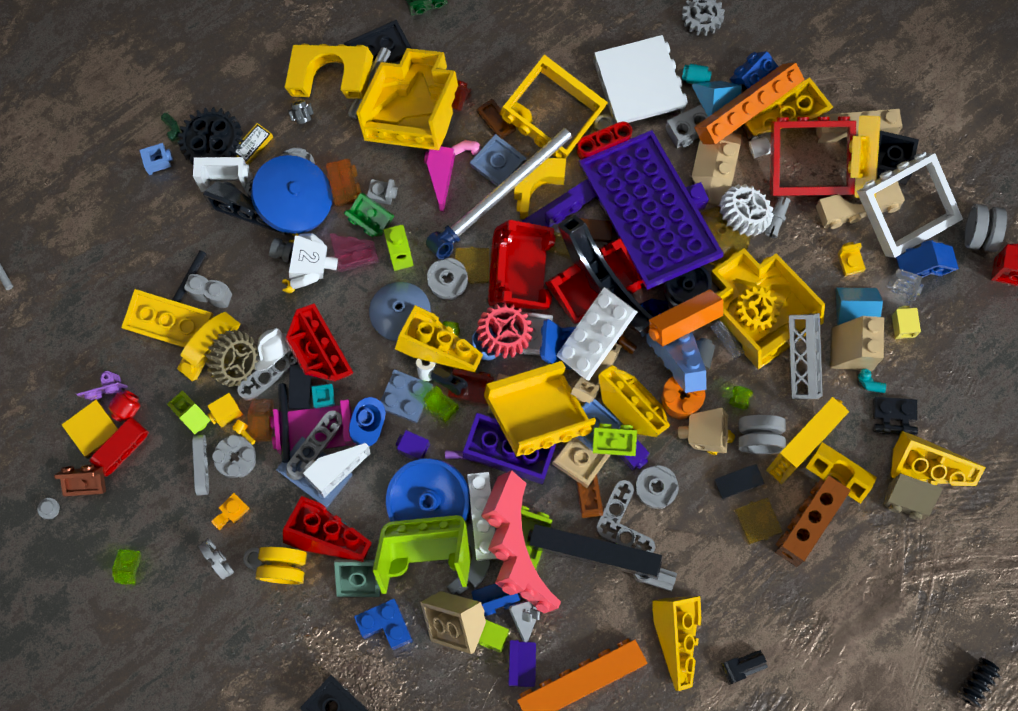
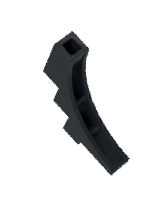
M573 214L558 225L572 262L584 271L590 288L596 293L600 294L605 287L637 311L628 327L639 336L644 337L649 333V319L653 318V316L633 298L619 281L599 251L586 223Z

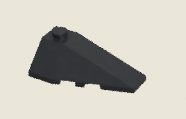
M216 181L204 191L203 196L211 210L286 235L285 232L278 231L265 223L257 214L252 200L239 191L232 183Z

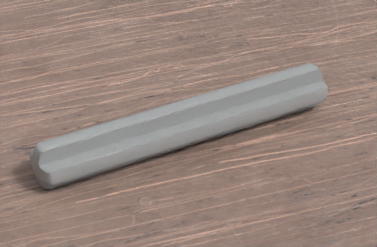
M382 47L371 67L368 87L380 63H386L391 51L387 48ZM355 99L348 111V116L353 119L358 118L356 111L362 99Z

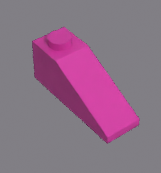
M440 147L439 150L430 149L429 152H425L424 163L427 164L439 210L443 212L455 159L454 149Z

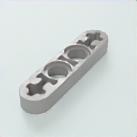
M290 350L287 353L291 357L292 363L289 362L285 355L279 359L286 361V367L283 370H277L274 364L266 370H256L247 377V381L243 380L237 388L239 396L246 401L255 399L290 371V365H298L295 356H292V351ZM268 373L270 375L268 382H259L260 374ZM253 380H255L257 385L260 386L258 389L256 386H254L252 382ZM246 386L251 388L252 393L249 395L247 393L243 394Z
M327 412L290 459L286 467V474L290 479L299 480L304 477L305 466L311 460L316 461L339 431L342 425V416L339 412ZM335 418L336 423H333L328 430L326 427L329 424V419ZM317 433H324L327 439L319 442L315 439V435ZM307 448L312 449L314 456L311 458L305 457L302 453L303 450ZM301 460L303 463L300 466V470L295 473L292 472V467H297Z

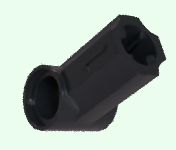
M761 650L720 664L728 685L746 679V676L768 668L767 661Z

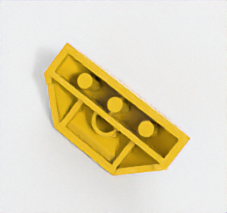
M613 365L598 375L603 403L623 425H632L633 430H637V434L651 437L659 436L670 427L664 407L635 376L619 370Z

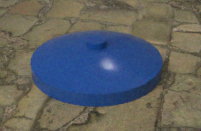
M285 155L270 159L259 168L251 186V199L257 214L269 226L285 233L300 234L315 229L325 220L332 206V188L324 172L311 161L298 156Z
M434 458L414 460L401 467L391 479L386 493V509L391 522L459 515L464 518L466 523L471 507L469 487L462 474L451 464Z

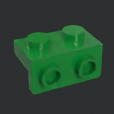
M360 193L351 209L344 212L349 217V222L363 227V231L371 237L382 236L384 229L389 226L395 216L364 193Z

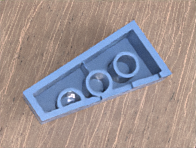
M692 332L663 347L658 342L652 340L649 333L646 334L648 345L654 348V352L658 357H661L664 361V366L667 370L670 369L674 379L685 393L706 390V369Z

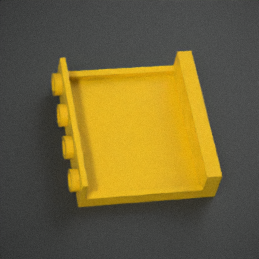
M562 361L486 384L484 397L516 457L523 454L529 455L541 448H550L559 442H568L580 435L586 436L593 430L596 419L595 417L589 419L576 396L571 394L572 389L563 375L565 365Z

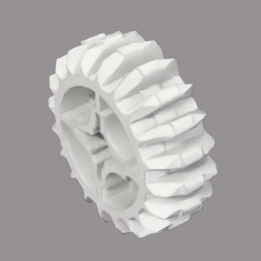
M738 184L729 188L722 196L719 205L721 207L720 213L723 214L722 220L727 221V226H732L733 231H739L740 235L745 233L747 237L750 235L755 237L768 228L774 216L772 213L773 207L769 206L771 201L765 199L766 195H762L760 189L756 191L753 185L748 187L746 184L742 186Z

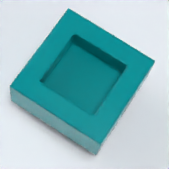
M333 384L312 386L315 409L335 406Z

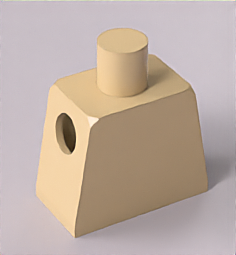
M723 408L691 414L689 416V426L678 427L679 439H688V443L696 450L727 453L728 414Z

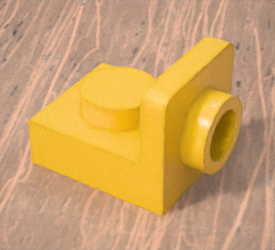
M849 242L842 245L837 255L844 276L861 273L866 270L860 253L861 243L854 244V242Z

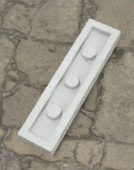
M489 472L467 474L476 560L498 559L488 550L495 534V527L491 526L481 516L491 494Z

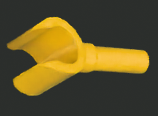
M237 420L233 430L245 437L253 445L255 440L245 431L248 425Z

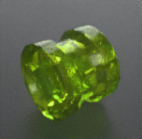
M734 386L732 390L734 394L730 398L729 404L740 409H749V399L752 398L754 392L746 387Z

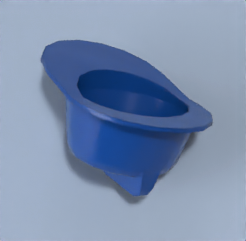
M372 397L363 398L357 403L352 412L349 434L357 445L366 443L368 446H372L380 436L386 412L384 405L378 399Z

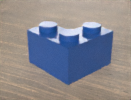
M933 240L921 243V246L918 248L906 249V252L896 257L902 280L915 281L930 274L943 276L959 269L953 247L944 243L933 242Z
M395 599L354 616L364 639L384 631L392 650L413 642Z

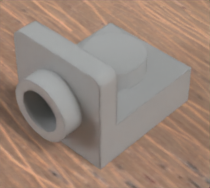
M371 179L367 196L375 202L391 205L392 198H396L398 188L395 186L393 179H389V182Z

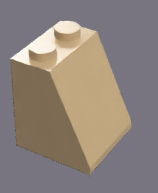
M861 316L832 327L830 368L858 371L869 369L872 372L883 360L884 317Z

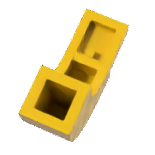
M548 158L515 187L514 200H517L516 211L520 212V219H525L529 216L530 198L538 187L546 184L564 185L566 159Z
M227 312L220 313L210 319L195 333L180 355L183 358L177 369L191 381L197 380L208 360L206 355L210 354L211 350L208 347L214 345L213 340H218V334H224L225 331L238 330L240 323Z

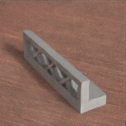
M820 313L789 315L792 399H818L823 396ZM795 319L806 320V328L802 333L795 328ZM800 339L806 343L807 347L803 354L796 349V343ZM801 359L807 364V371L803 375L797 370V363ZM801 381L808 386V394H798L797 385Z

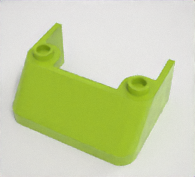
M454 515L392 521L385 524L381 529L373 566V573L382 594H387L390 577L403 575L407 571L409 563L449 559L448 564L453 571H457L462 587H467L470 552L467 526L464 518Z

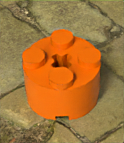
M673 376L668 379L661 394V402L665 412L678 420L687 419L691 414L698 413L705 400V390L685 393ZM685 394L686 397L681 399L680 395Z

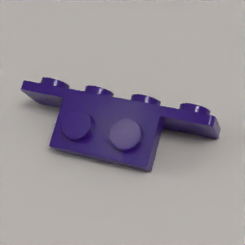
M588 179L522 220V222L551 227L562 222L569 214L579 211L583 205L597 196Z

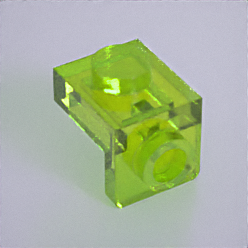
M437 385L428 391L423 399L427 410L445 423L459 409L458 404L444 395Z
M119 549L112 568L115 583L123 585L136 584V571L141 560L140 551Z

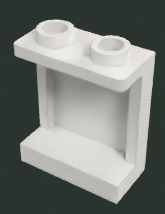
M243 157L194 158L193 178L201 192L210 187V181H240L245 190L246 184L253 179L252 172H249V165L245 163Z

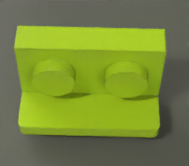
M599 423V427H594L593 453L636 456L637 430H633L632 425H620V429L612 428V424Z

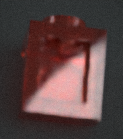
M457 80L458 87L455 92L452 108L462 111L471 88L467 87L468 83Z

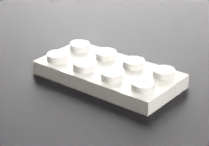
M604 287L556 356L584 379L590 380L637 311Z

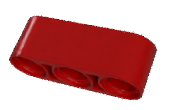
M622 121L582 137L578 141V157L583 160L631 139L632 126ZM625 132L627 135L621 136L618 133ZM606 139L609 142L605 144L600 142V140ZM589 147L591 150L584 151L582 148Z
M130 418L93 454L89 462L94 467H103L104 476H109L145 440L149 432L134 418Z

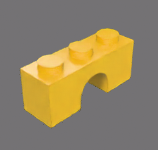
M823 442L819 445L806 466L808 470L823 480L827 475L837 478L844 486L851 490L848 496L860 504L872 489L877 478Z

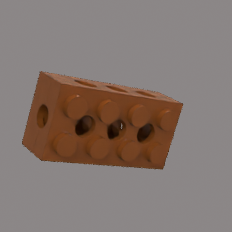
M829 475L824 480L820 478L810 491L812 497L808 496L798 510L801 513H797L788 524L789 532L785 531L775 545L778 548L775 553L796 567L802 564L851 490Z

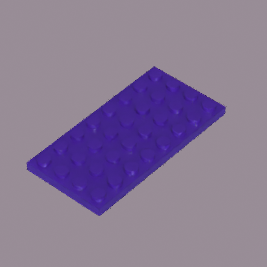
M653 130L579 161L586 178L618 237L625 245L633 265L647 290L723 257V251Z

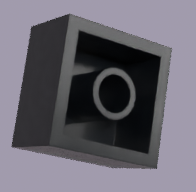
M880 131L877 179L880 178L882 173L897 169L898 164L914 160L919 139ZM912 173L898 180V184L906 185Z

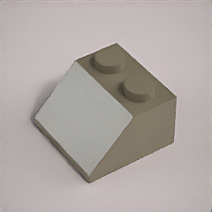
M900 473L890 481L883 505L889 507L888 510L892 512H904L909 514L910 518L921 521L930 516L942 492V487Z

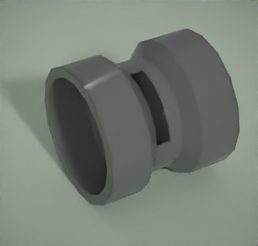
M275 238L271 244L269 256L275 259L279 257L284 262L290 263L294 243H285L282 239Z

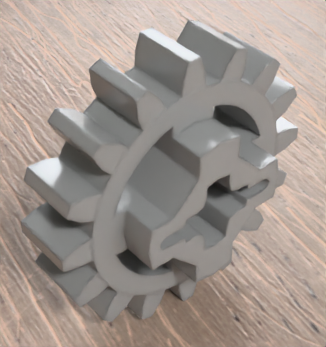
M687 0L682 10V20H685L684 26H690V32L696 30L697 35L703 32L707 36L708 31L712 34L715 33V29H720L725 17L723 16L725 9H721L722 3H716V0Z

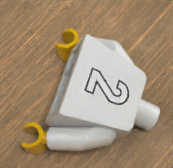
M313 233L292 234L295 239L289 240V242L294 243L289 269V279L292 280H282L283 284L288 285L282 291L288 294L293 293L297 288L317 282L318 279H322L324 268L337 270L338 258L327 257V246Z

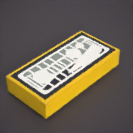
M257 123L243 138V142L239 143L241 149H235L237 153L235 157H243L245 163L249 165L273 138V134Z

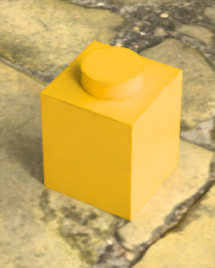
M230 393L208 405L211 411L208 413L209 418L213 424L218 423L221 428L243 415Z

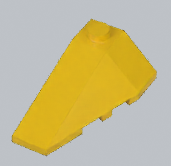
M902 431L893 449L891 477L895 478L901 473L933 485L976 486L986 467L925 439Z

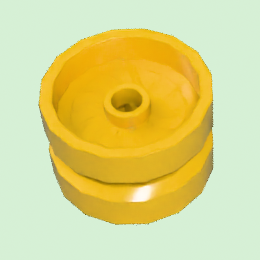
M260 547L258 559L262 563L270 565L257 567L255 579L278 584H303L305 573L301 569L294 567H301L306 564L307 553L286 547Z

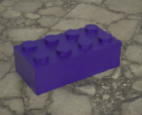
M476 413L463 450V458L506 473L512 470L521 478L543 485L556 444L547 449L535 450L529 455L523 454L516 457L497 420Z

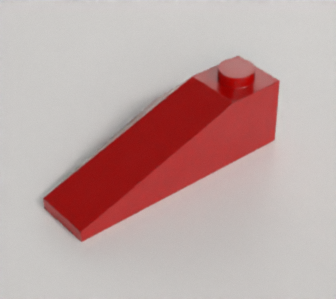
M303 496L300 497L283 528L284 544L318 554L363 562L372 545L371 541L354 528H349L345 525L341 518L327 511L323 504Z

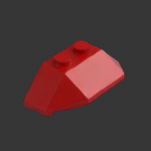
M315 303L296 309L285 340L303 373L334 382L352 375L351 367Z

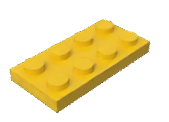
M135 289L121 328L185 348L195 333L212 319L214 314Z

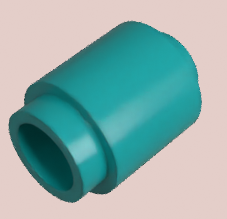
M690 63V65L684 66L682 80L689 84L710 82L712 71H708V66Z

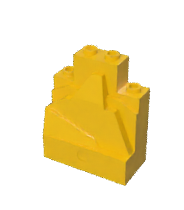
M407 48L400 64L380 63L356 111L364 141L431 150L440 149L453 114L452 103L458 87L456 72L454 70H446L447 65L444 52Z
M743 248L739 252H734L725 262L717 264L712 270V281L721 290L716 292V294L723 299V316L719 320L742 344L743 354L758 370L790 348L789 315L820 313V326L824 323L825 303L777 253L771 257H766L759 264ZM754 286L757 290L763 287L764 293L770 290V297L776 296L774 303L780 304L776 311L780 312V315L775 317L777 322L771 324V328L765 329L762 332H759L758 329L751 332L750 326L743 328L744 322L737 321L740 315L734 314V312L739 310L734 306L735 303L739 302L737 297L746 289L750 291ZM754 297L748 298L747 302L752 301ZM768 317L762 318L760 322L765 321ZM795 319V328L800 333L806 328L805 319Z

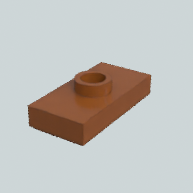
M597 475L587 488L576 481L582 518L603 516Z

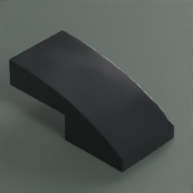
M290 365L289 409H310L311 376L305 375L300 365Z
M757 464L715 479L722 499H727L765 484Z

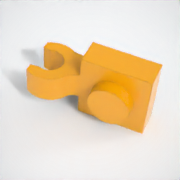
M233 493L219 507L222 513L216 516L211 523L220 530L229 520L235 524L250 508Z

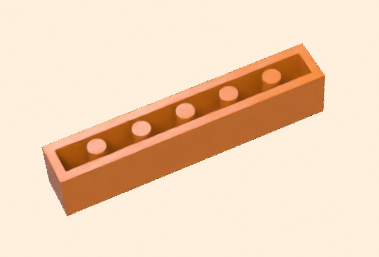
M797 63L780 65L696 125L694 128L702 144H717L803 82L805 79Z
M628 638L617 644L618 649L611 652L608 648L598 654V659L591 662L589 658L579 663V669L572 672L569 668L559 674V679L552 682L550 678L540 683V689L534 692L531 689L519 694L520 699L517 702L522 711H558L648 663L637 641L633 640L630 642Z

